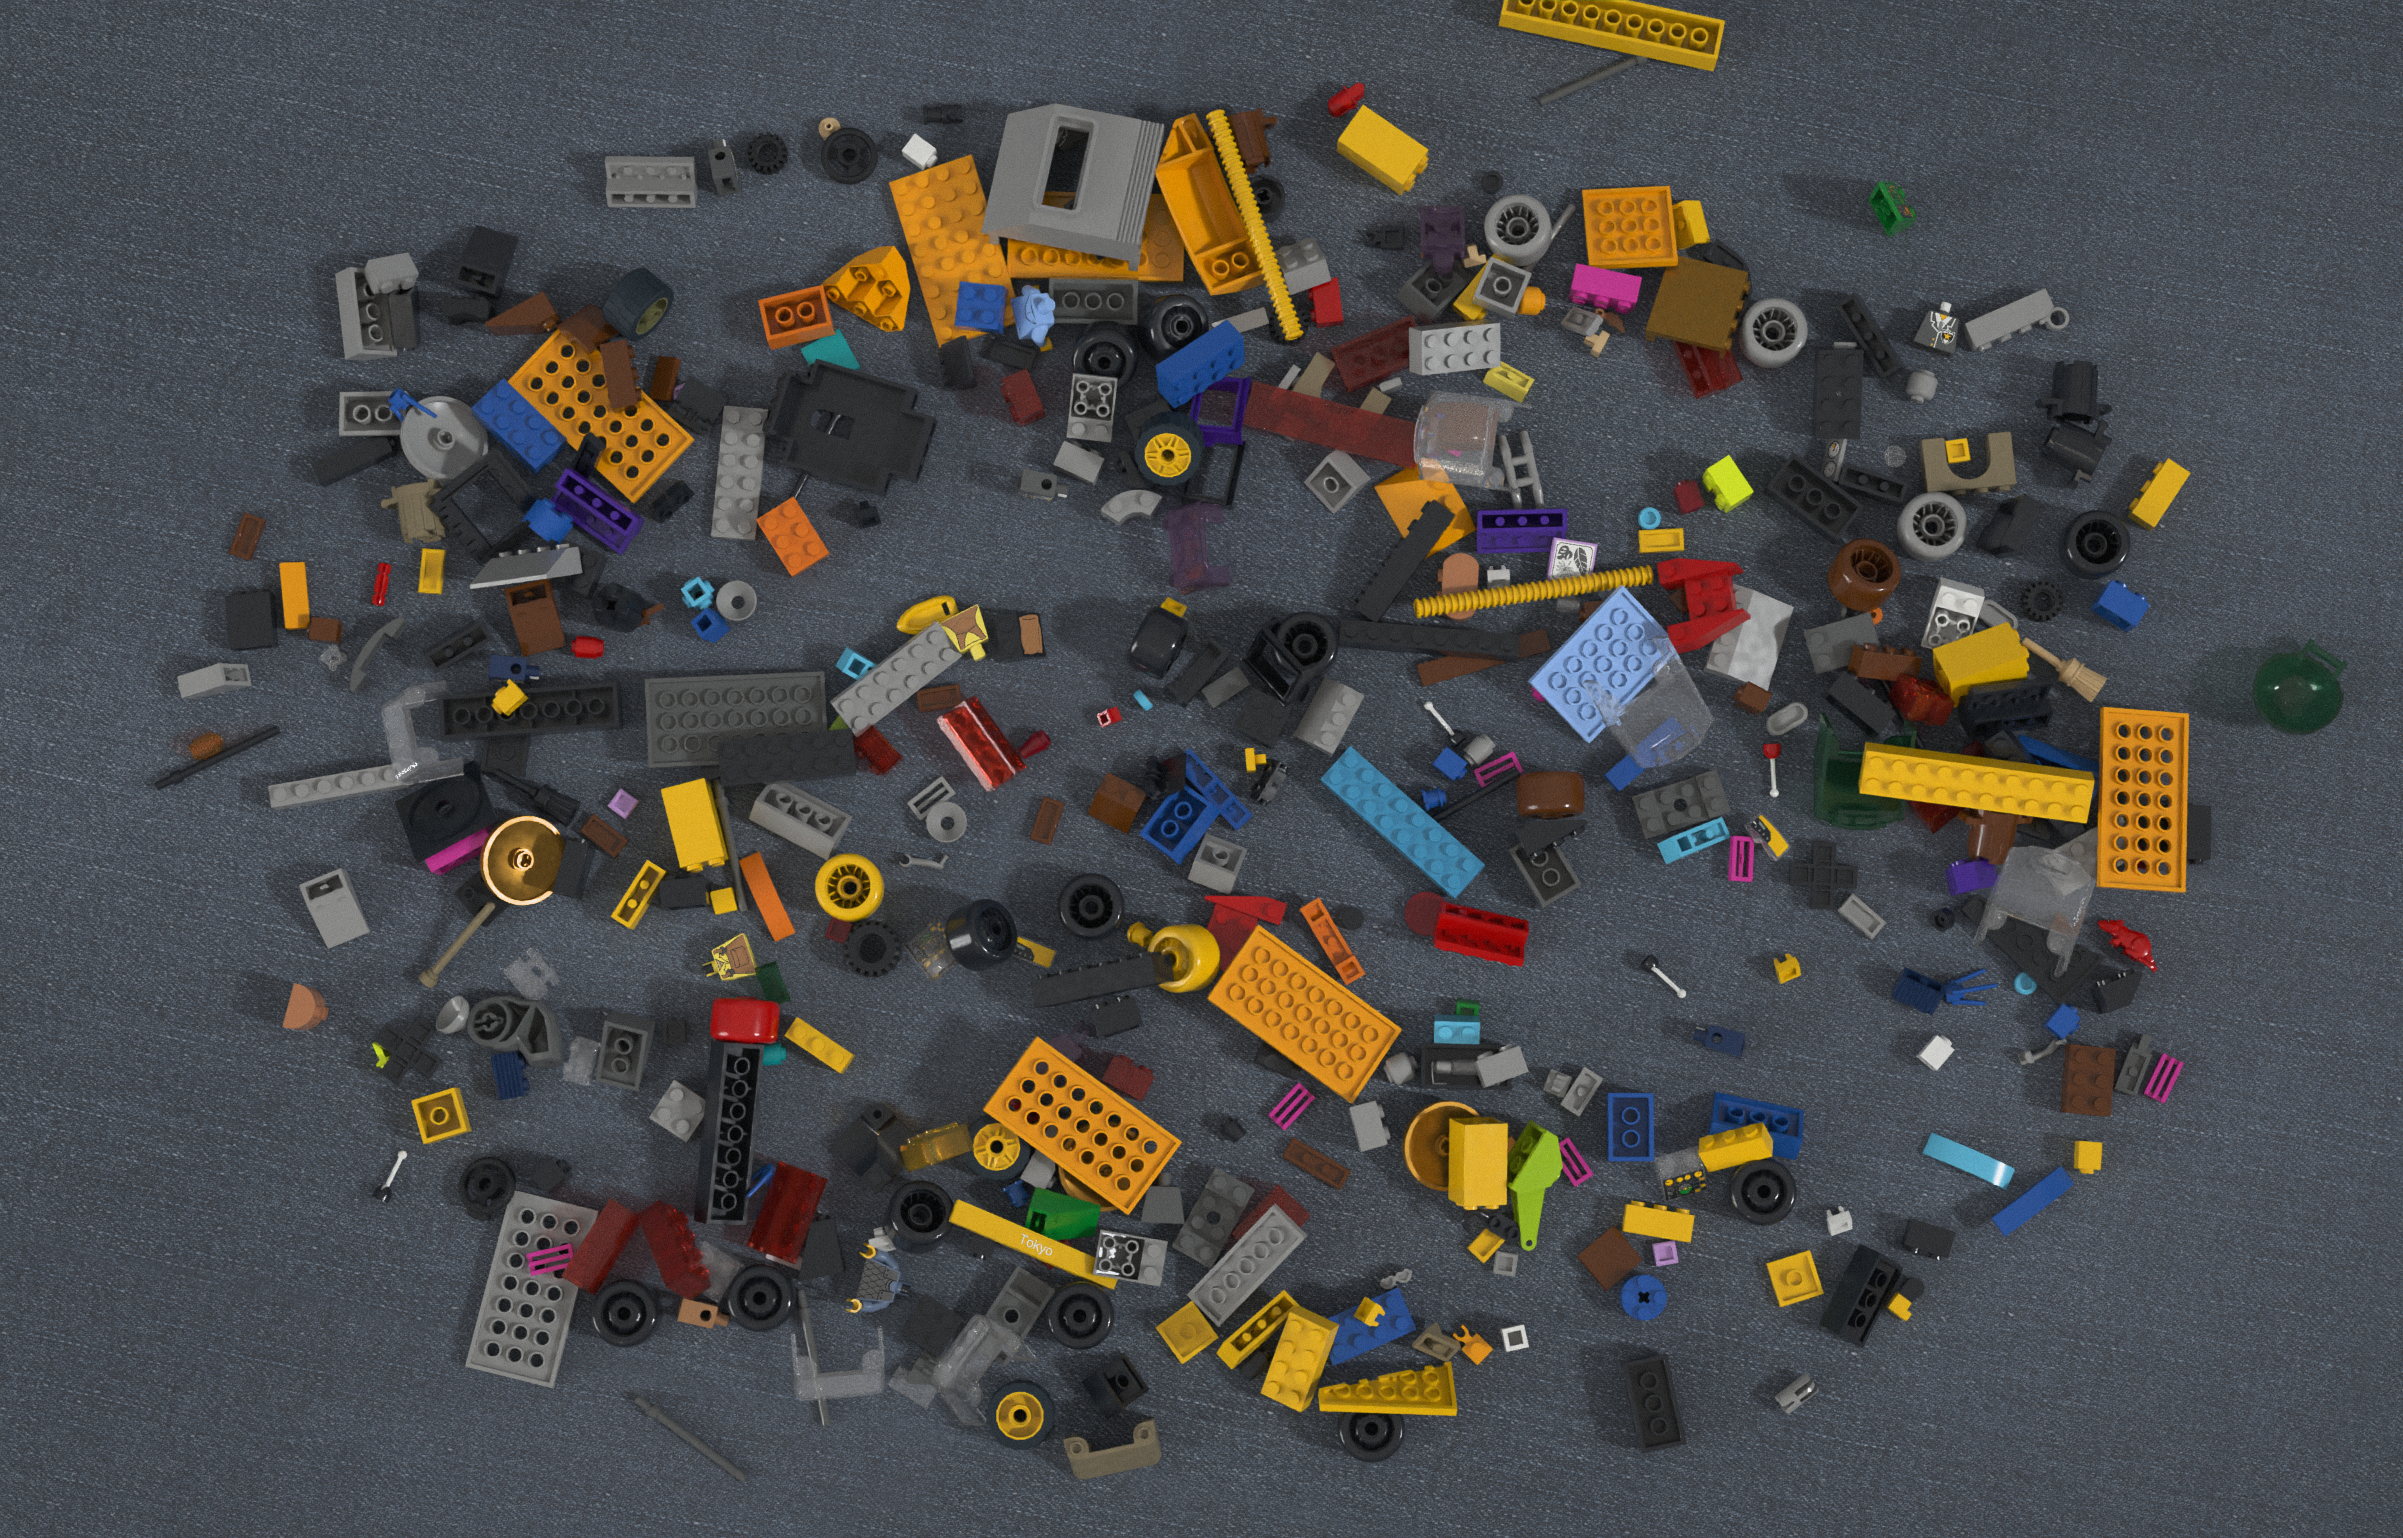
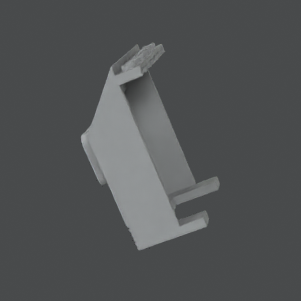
M1056 103L1008 114L981 233L989 235L990 244L999 245L1000 236L1129 261V270L1137 272L1142 253V233L1155 172L1163 153L1164 124ZM1059 128L1089 133L1072 210L1042 205Z

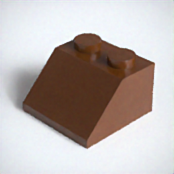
M1107 772L1094 797L1088 815L1128 834L1147 795L1138 787Z

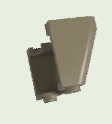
M1154 1417L1144 1419L1142 1423H1139L1134 1428L1133 1444L1092 1452L1091 1444L1087 1443L1084 1438L1078 1437L1077 1434L1065 1436L1063 1439L1072 1471L1079 1479H1090L1154 1465L1161 1458V1447Z

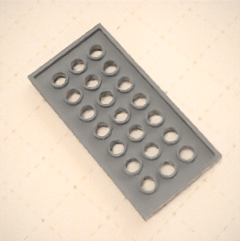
M515 1190L514 1196L509 1204H507L465 1366L554 1388L600 1211ZM526 1210H530L534 1214V1219L529 1224L525 1223L522 1219V1215ZM547 1216H553L556 1220V1224L552 1229H548L544 1225V1219ZM569 1221H574L578 1226L574 1234H569L566 1231V1224ZM521 1232L526 1233L528 1236V1242L523 1246L519 1245L516 1240L517 1235ZM541 1238H547L550 1241L549 1248L558 1247L564 1243H572L577 1265L565 1268L566 1275L563 1278H557L554 1271L531 1276L526 1254L541 1251L538 1247V1242ZM560 1251L536 1256L533 1259L534 1261L562 1254ZM515 1254L520 1255L523 1260L522 1265L518 1268L513 1267L511 1264V1258ZM570 1258L545 1263L544 1268L569 1263ZM510 1276L514 1277L517 1281L516 1287L512 1290L505 1286V1280ZM530 1282H535L539 1287L535 1295H530L527 1292V1285ZM553 1287L560 1290V1297L556 1301L551 1300L548 1295L549 1290ZM504 1298L508 1299L511 1303V1308L507 1312L502 1311L499 1307L500 1301ZM524 1304H529L533 1308V1313L530 1317H524L521 1313V1308ZM547 1309L552 1310L555 1314L554 1320L550 1323L543 1319V1313ZM496 1321H502L505 1324V1330L501 1334H497L493 1329ZM519 1326H523L527 1330V1336L524 1339H518L515 1335V1331ZM542 1331L546 1332L549 1336V1341L545 1345L537 1341V1335ZM491 1343H496L499 1346V1353L496 1356H491L488 1353V1346ZM513 1348H517L521 1352V1358L517 1362L512 1361L509 1356ZM534 1354H540L543 1357V1364L540 1367H535L531 1362Z

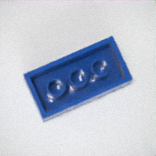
M1225 320L1156 365L1158 392L1173 408H1176L1188 402L1197 393L1205 391L1214 382L1222 380L1226 374L1240 368L1245 363L1243 336L1228 320Z
M504 378L471 408L472 416L535 476L567 447V438Z
M1398 1287L1370 1299L1382 1306V1309L1385 1311L1384 1316L1378 1313L1375 1321L1379 1323L1377 1327H1370L1353 1316L1361 1303L1326 1318L1339 1324L1329 1352V1358L1333 1366L1416 1330Z

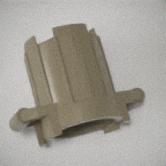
M427 479L428 482L408 484L398 488L394 486L391 487L393 498L381 501L383 508L389 510L398 508L401 535L405 543L413 544V538L423 540V543L441 540V536L446 537V526L442 522L444 515L439 518L429 507V504L435 500L433 495L443 488V482L439 481L437 483V480Z

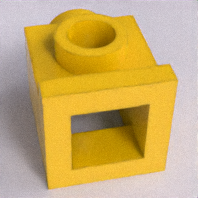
M510 679L507 681L509 684L507 688L504 686L495 693L496 698L493 699L491 704L499 714L504 712L507 716L528 699Z

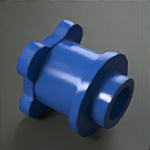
M1436 786V789L1421 790L1426 812L1430 808L1438 806L1443 808V803L1447 802L1444 789L1440 790L1439 786Z
M1019 1180L1002 1189V1192L1007 1194L1011 1202L1010 1206L1015 1204L1016 1208L1028 1202L1027 1198L1030 1194L1026 1193L1022 1185L1024 1183L1023 1180Z

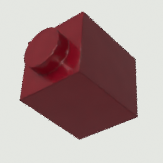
M1688 479L1676 483L1677 487L1672 492L1682 516L1704 507L1705 504L1696 480L1689 482Z

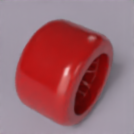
M718 997L714 999L712 1004L710 1035L715 1040L773 1044L778 1037L779 1004L774 1001L757 1000L756 997Z

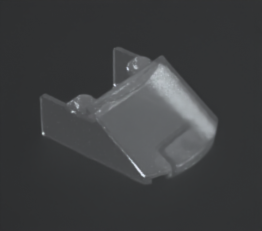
M1432 390L1429 393L1431 396L1426 405H1422L1414 432L1415 463H1418L1419 479L1501 492L1521 493L1519 488L1503 486V471L1498 467H1493L1492 460L1497 423L1509 421L1512 418L1514 408L1532 409V404Z
M1656 635L1652 638L1662 655L1652 666V673L1657 684L1623 706L1615 695L1605 694L1598 681L1585 680L1583 682L1603 718L1601 719L1639 768L1664 766L1686 756L1704 740L1710 726H1713L1715 722L1667 636Z
M2038 846L2010 848L1984 906L1985 910L1973 946L1978 947L1984 941L1988 929H2000L2004 925L2007 916L2049 931L2046 942L2047 948L2052 953L2060 955L2054 974L2055 977L2059 978L2067 970L2096 878L2091 876L2083 868L2082 864L2058 851Z

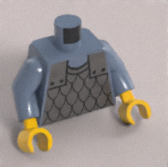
M863 1243V1245L868 1247V1251L866 1253H859L867 1259L856 1299H847V1301L853 1302V1308L846 1309V1311L853 1313L858 1311L875 1312L887 1308L890 1303H893L896 1294L909 1297L912 1284L900 1281L902 1271L899 1270V1264L889 1253L874 1248L868 1243Z

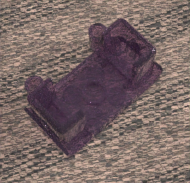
M1200 499L1171 508L1167 517L1163 519V528L1168 530L1171 563L1174 573L1169 577V584L1171 587H1176L1177 591L1182 595L1210 592L1228 587L1231 584L1229 566H1206L1209 565L1205 523H1224L1223 509L1219 503H1201L1205 499Z

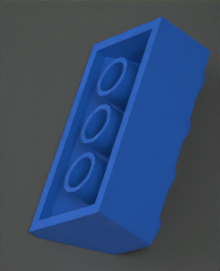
M2018 735L2019 741L2039 765L2092 772L2095 780L2091 798L2092 803L2099 788V763L2030 737Z
M1715 1092L1708 1135L1763 1122L1773 1140L1772 1155L1796 1160L1803 1139L1804 1110Z

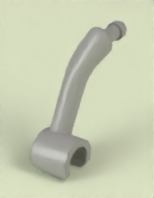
M904 854L906 857H909V863L902 864L899 861V864L904 868L914 864L943 869V864L948 860V856L944 855L941 861L937 863L933 860L912 858L909 854Z
M2054 1039L2046 1049L2033 1055L2030 1050L2023 1051L2018 1054L2021 1065L2034 1063L2035 1060L2052 1054L2061 1044L2064 1045L2067 1041L2066 1039Z

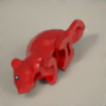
M2108 919L2097 922L2103 931L2113 936V939L2108 942L2111 946L2118 948L2120 945L2124 949L2122 954L2134 962L2139 961L2143 963L2153 973L2157 971V965L2151 955V943L2146 935L2130 930L2123 925L2124 921L2122 919Z

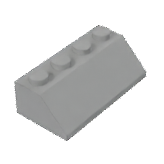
M349 267L336 273L345 360L367 361L397 356L389 304L390 292L373 294L363 274L365 268Z
M789 783L767 785L755 800L749 819L828 860L837 848L852 820V816Z

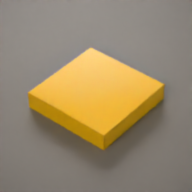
M1810 1250L1766 1263L1779 1307L1824 1294Z
M1193 1301L1156 1327L1182 1364L1219 1338Z

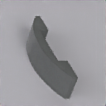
M402 617L394 619L379 629L365 644L351 674L350 690L357 695L360 693L370 679V676L364 672L388 636L395 640L398 639L409 623Z

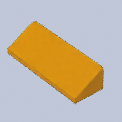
M305 562L279 563L285 628L287 630L307 629V625L310 622Z

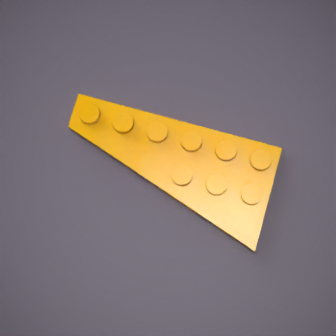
M1451 1361L1444 1362L1443 1366L1436 1368L1430 1365L1425 1366L1424 1370L1414 1372L1410 1369L1378 1376L1377 1380L1368 1381L1367 1378L1358 1381V1384L1347 1385L1342 1383L1319 1388L1318 1392L1320 1411L1456 1416L1457 1414Z

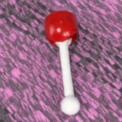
M1781 743L1763 744V753L1770 759L1771 797H1777L1779 794L1776 789L1775 758L1780 755Z

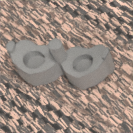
M1405 1268L1403 1271L1397 1272L1396 1276L1390 1275L1387 1278L1381 1279L1380 1286L1384 1289H1392L1396 1281L1407 1283L1412 1277L1413 1271L1412 1269Z

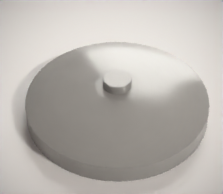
M446 396L428 397L418 403L437 414V418H433L413 406L405 415L401 424L400 440L402 449L409 462L420 473L437 481L451 482L488 452L487 431L472 416V409L465 403Z

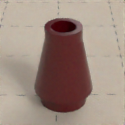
M1041 729L1035 731L1018 748V751L1026 760L1037 753L1049 749L1048 746L1052 742L1045 731Z

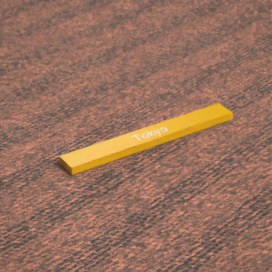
M959 1199L956 1200L948 1220L949 1222L1106 1289L1114 1290L1117 1279L1093 1275L1095 1257Z

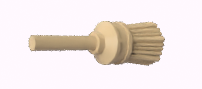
M2027 637L2021 643V645H2025L2027 649L2056 667L2055 670L2059 672L2058 681H2062L2067 687L2071 686L2090 703L2107 680L2106 677L2084 667L2085 664L2077 661L2075 657L2068 661L2065 659L2060 660Z

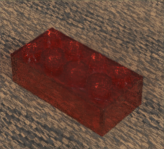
M1413 315L1330 348V356L1336 364V370L1347 394L1409 369V327H1417Z
M658 1200L637 1214L667 1288L688 1300H692L712 1286L709 1280L710 1273L703 1265L701 1260L703 1255L695 1245L694 1241L696 1238L687 1225L689 1221L684 1212H679L672 1205H667Z

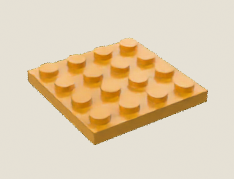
M1670 186L1582 190L1588 266L1601 269L1678 265Z

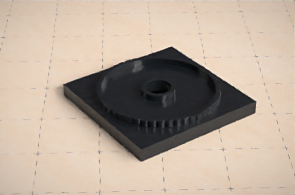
M474 760L395 802L413 856L418 863L498 821L484 781ZM450 804L445 811L439 812L442 807Z

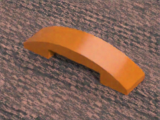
M760 852L739 860L751 892L774 941L777 942L796 933Z
M1318 897L1300 908L1305 920L1345 985L1347 986L1365 975V972L1349 949L1320 898Z

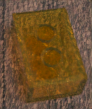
M957 1122L938 1129L934 1128L925 1131L915 1137L906 1139L907 1144L900 1146L907 1172L941 1163L974 1150L967 1125L962 1124L958 1126Z

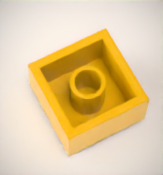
M454 1087L411 1101L423 1144H432L472 1131L460 1088Z

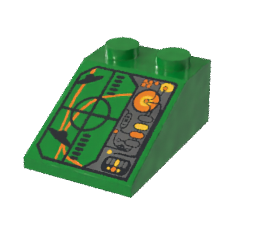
M1881 181L1871 193L1868 201L1888 237H1891L1912 226L1916 221V214L1914 209L1905 202V194L1900 186L1897 187L1895 182Z

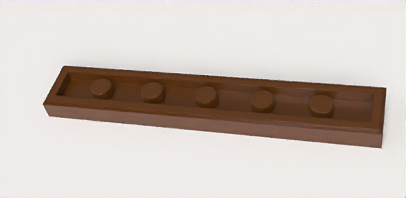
M1544 628L1520 635L1517 660L1551 651ZM1446 656L1418 664L1416 667L1422 687L1509 662Z

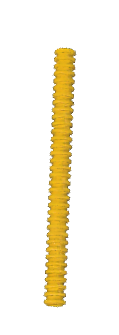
M1222 109L1212 111L1207 114L1206 119L1210 121L1208 125L1212 127L1210 130L1211 133H1214L1213 139H1216V146H1219L1217 150L1221 152L1222 164L1226 166L1224 170L1228 172L1229 184L1232 185V191H1235L1233 195L1237 198L1236 203L1240 205L1238 207L1242 211L1240 215L1244 217L1245 229L1249 231L1247 234L1251 236L1252 248L1256 250L1254 254L1258 256L1256 260L1260 262L1259 268L1263 270L1261 274L1265 276L1263 279L1267 282L1266 288H1269L1268 293L1272 295L1270 299L1274 301L1275 313L1279 315L1277 319L1281 321L1282 333L1286 335L1284 338L1288 341L1302 336L1303 330H1300L1301 324H1298L1299 319L1295 317L1297 313L1293 311L1294 305L1290 303L1292 301L1288 297L1290 293L1286 291L1287 285H1284L1285 279L1281 277L1283 275L1282 272H1279L1278 260L1274 258L1276 254L1272 252L1274 248L1270 246L1271 240L1267 238L1269 234L1265 232L1267 229L1266 226H1263L1264 220H1261L1262 215L1258 213L1260 209L1256 207L1257 201L1254 200L1255 195L1251 193L1253 189L1249 187L1248 175L1245 174V168H1242L1244 164L1240 161L1241 156L1237 154L1239 150L1235 148L1237 144L1233 142L1232 130L1229 129V123H1226L1228 119L1224 116L1225 111Z
M1645 565L1644 568L1643 566L1638 568L1632 567L1631 569L1625 568L1624 571L1623 569H1618L1617 572L1612 570L1611 572L1591 573V575L1571 576V578L1564 577V579L1557 578V580L1537 581V583L1530 582V584L1524 583L1523 585L1519 583L1516 586L1496 587V589L1492 587L1489 590L1485 588L1482 591L1478 589L1476 592L1471 590L1469 593L1465 591L1462 594L1459 592L1455 595L1451 593L1448 596L1444 594L1442 597L1437 595L1435 598L1432 596L1428 597V599L1424 597L1421 600L1417 598L1413 603L1414 613L1417 618H1421V616L1428 617V615L1448 614L1450 611L1455 613L1456 611L1462 612V610L1469 611V609L1476 610V608L1496 607V605L1503 606V604L1510 605V603L1530 602V600L1537 601V599L1544 600V598L1564 597V595L1571 596V594L1578 595V593L1598 592V590L1605 591L1607 589L1609 591L1612 588L1616 590L1619 585L1627 586L1628 588L1632 587V585L1636 587L1639 584L1643 586L1646 583L1650 585L1653 582V571L1650 565Z

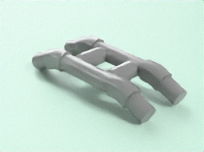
M1524 430L1519 433L1524 455L1511 457L1506 436H1499L1497 439L1504 462L1513 508H1522L1519 487L1532 485L1536 508L1545 507L1528 432ZM1527 463L1529 476L1516 479L1514 466Z

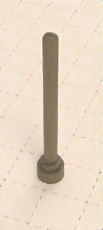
M488 902L432 968L424 970L419 975V980L429 988L434 987L438 982L441 970L494 910L495 904L493 902Z

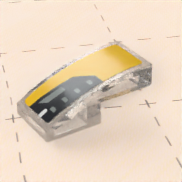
M1761 812L1756 813L1744 825L1753 841L1762 844L1772 861H1778L1791 848L1778 828Z
M1017 934V947L1012 957L1050 971L1058 950Z

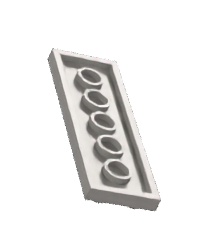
M724 406L711 531L712 538L756 541L758 527L756 519L759 517L766 437L763 435L762 427L765 419H768V409Z
M935 620L832 699L830 703L846 725L852 728V733L859 737L961 658L962 654Z
M1275 1203L1201 1279L1187 1296L1218 1327L1221 1326L1308 1235Z

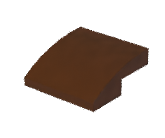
M592 304L587 305L557 326L570 343L575 341L588 356L599 349L600 344L608 343L620 334L619 331L603 319V311Z
M1614 1225L1576 1256L1605 1291L1615 1285L1643 1260Z

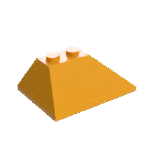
M1432 454L1374 486L1403 538H1406L1410 531L1407 528L1414 519L1419 520L1423 513L1420 510L1428 500L1432 502L1433 499H1436L1457 515L1425 559L1476 530L1464 502L1445 470Z

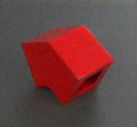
M1117 706L1097 714L1101 728L1123 721Z

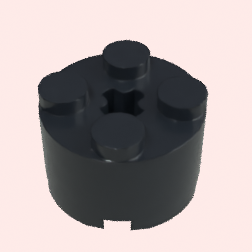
M1261 174L1248 180L1250 181L1249 187L1253 189L1251 193L1255 195L1254 200L1257 201L1256 207L1260 209L1258 213L1262 215L1261 220H1264V224L1273 223L1284 211L1285 190L1277 178L1268 174ZM1263 196L1267 197V200H1265L1264 202H1260V199H1262Z
M613 582L601 589L597 596L592 599L591 607L593 608L594 617L600 625L617 632L629 633L641 624L643 620L641 615L642 611L645 610V602L638 592Z

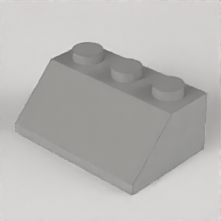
M393 391L340 392L339 436L400 435L402 423L396 414L389 409L391 403L388 402V398ZM411 404L405 410L399 409L403 417L411 409Z
M1325 677L1293 736L1332 757L1365 695Z

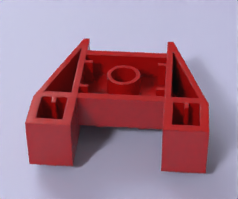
M1684 558L1657 563L1660 584L1667 591L1685 587L1690 621L1667 626L1670 648L1677 654L1700 649L1751 618V615L1744 608L1737 609L1732 576L1743 573V569L1737 563Z
M1205 896L1204 901L1215 904L1207 930L1214 936L1219 946V970L1223 973L1257 925L1258 920L1280 927L1287 904L1260 896Z

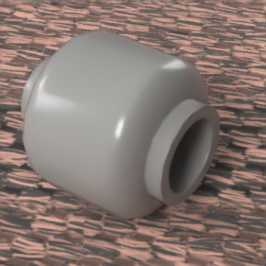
M1918 369L1917 372L1911 373L1905 390L1911 396V401L1923 404L1924 401L1932 400L1938 385L1934 373L1924 369Z
M1401 1052L1388 1058L1386 1066L1383 1068L1390 1083L1394 1082L1396 1085H1401L1415 1078V1069L1418 1068V1065L1413 1056L1408 1057L1405 1052Z

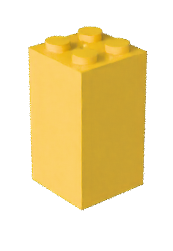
M1362 105L1337 141L1338 153L1401 196L1404 191L1409 192L1415 184L1414 180L1417 173L1421 175L1428 165L1427 148L1364 105Z
M2009 622L1933 649L1934 676L1952 708L1958 706L1960 696H1966L1971 687L2027 680V671H2029L2027 658H2029V653L2025 645L2021 646L2019 634L2015 628H2011Z
M702 778L661 789L680 868L690 873L703 871L704 866L709 865L715 868L725 865L724 861L729 860L710 782Z
M1494 1117L1449 1118L1448 1199L1455 1202L1457 1206H1463L1466 1210H1476L1477 1206H1485L1487 1209H1498L1499 1205H1507L1508 1123Z

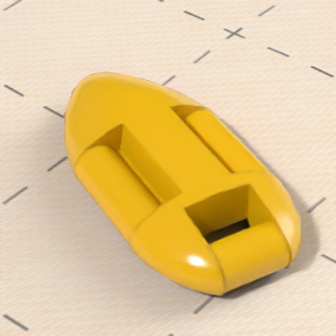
M948 595L936 596L907 609L899 618L896 628L900 632L916 635L936 620L940 624L958 614L959 610L953 597ZM945 603L947 604L950 614L947 616L945 615V612L942 607V605Z

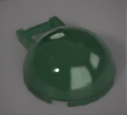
M2311 638L2299 654L2294 652L2282 654L2280 652L2269 657L2259 667L2255 675L2252 689L2255 707L2262 719L2270 727L2284 734L2309 735L2317 733L2326 728L2338 716L2342 708L2344 692H2342L2340 682L2337 679L2349 663L2345 660L2343 662L2320 648L2314 644L2315 641ZM2308 651L2336 668L2337 670L2334 674L2321 662L2305 656Z

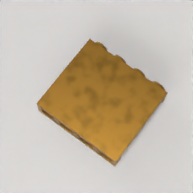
M1678 256L1677 266H1666L1646 327V340L1654 342L1656 336L1712 349L1720 351V358L1723 359L1725 351L1729 352L1732 345L1731 332H1736L1738 326L1737 314L1743 311L1745 300H1742L1743 295L1748 294L1751 281H1747L1748 272Z

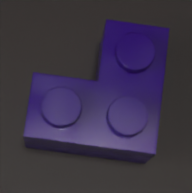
M1980 856L1978 861L1971 859L1972 862L1967 863V859L1949 864L1950 868L1944 871L1951 896L1998 885L1994 864H1988L1989 859Z

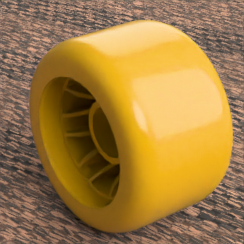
M844 853L832 857L820 868L815 881V893L820 906L829 915L841 921L857 922L871 916L880 906L884 896V881L879 869L869 859L854 853ZM848 883L856 884L857 890L854 894L849 895L845 892V887Z
M1180 924L1164 927L1153 936L1148 946L1147 952L1161 951V955H1170L1174 981L1159 984L1166 991L1182 993L1201 990L1207 987L1218 973L1220 967L1219 946L1214 936L1200 925Z

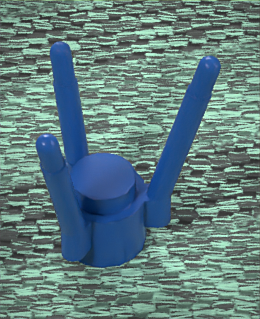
M399 387L388 398V402L391 403L389 409L396 414L401 423L404 417L399 409L405 410L410 404L433 418H437V414L418 403L419 401L409 396Z
M1982 968L1958 979L1947 981L1948 984L1944 992L1946 1003L1951 1002L1952 1005L1984 1006L1986 1005L1985 1001L1964 1000L1960 998H1964V993L1996 988L1998 984H1985L1963 988L1962 984L1958 985L1961 982L1985 973L1986 970Z
M770 1163L766 1167L763 1165L757 1172L751 1175V1182L757 1177L760 1178V1181L746 1195L749 1198L764 1183L768 1186L772 1183L755 1216L756 1220H759L775 1189L782 1182L779 1178L783 1174Z

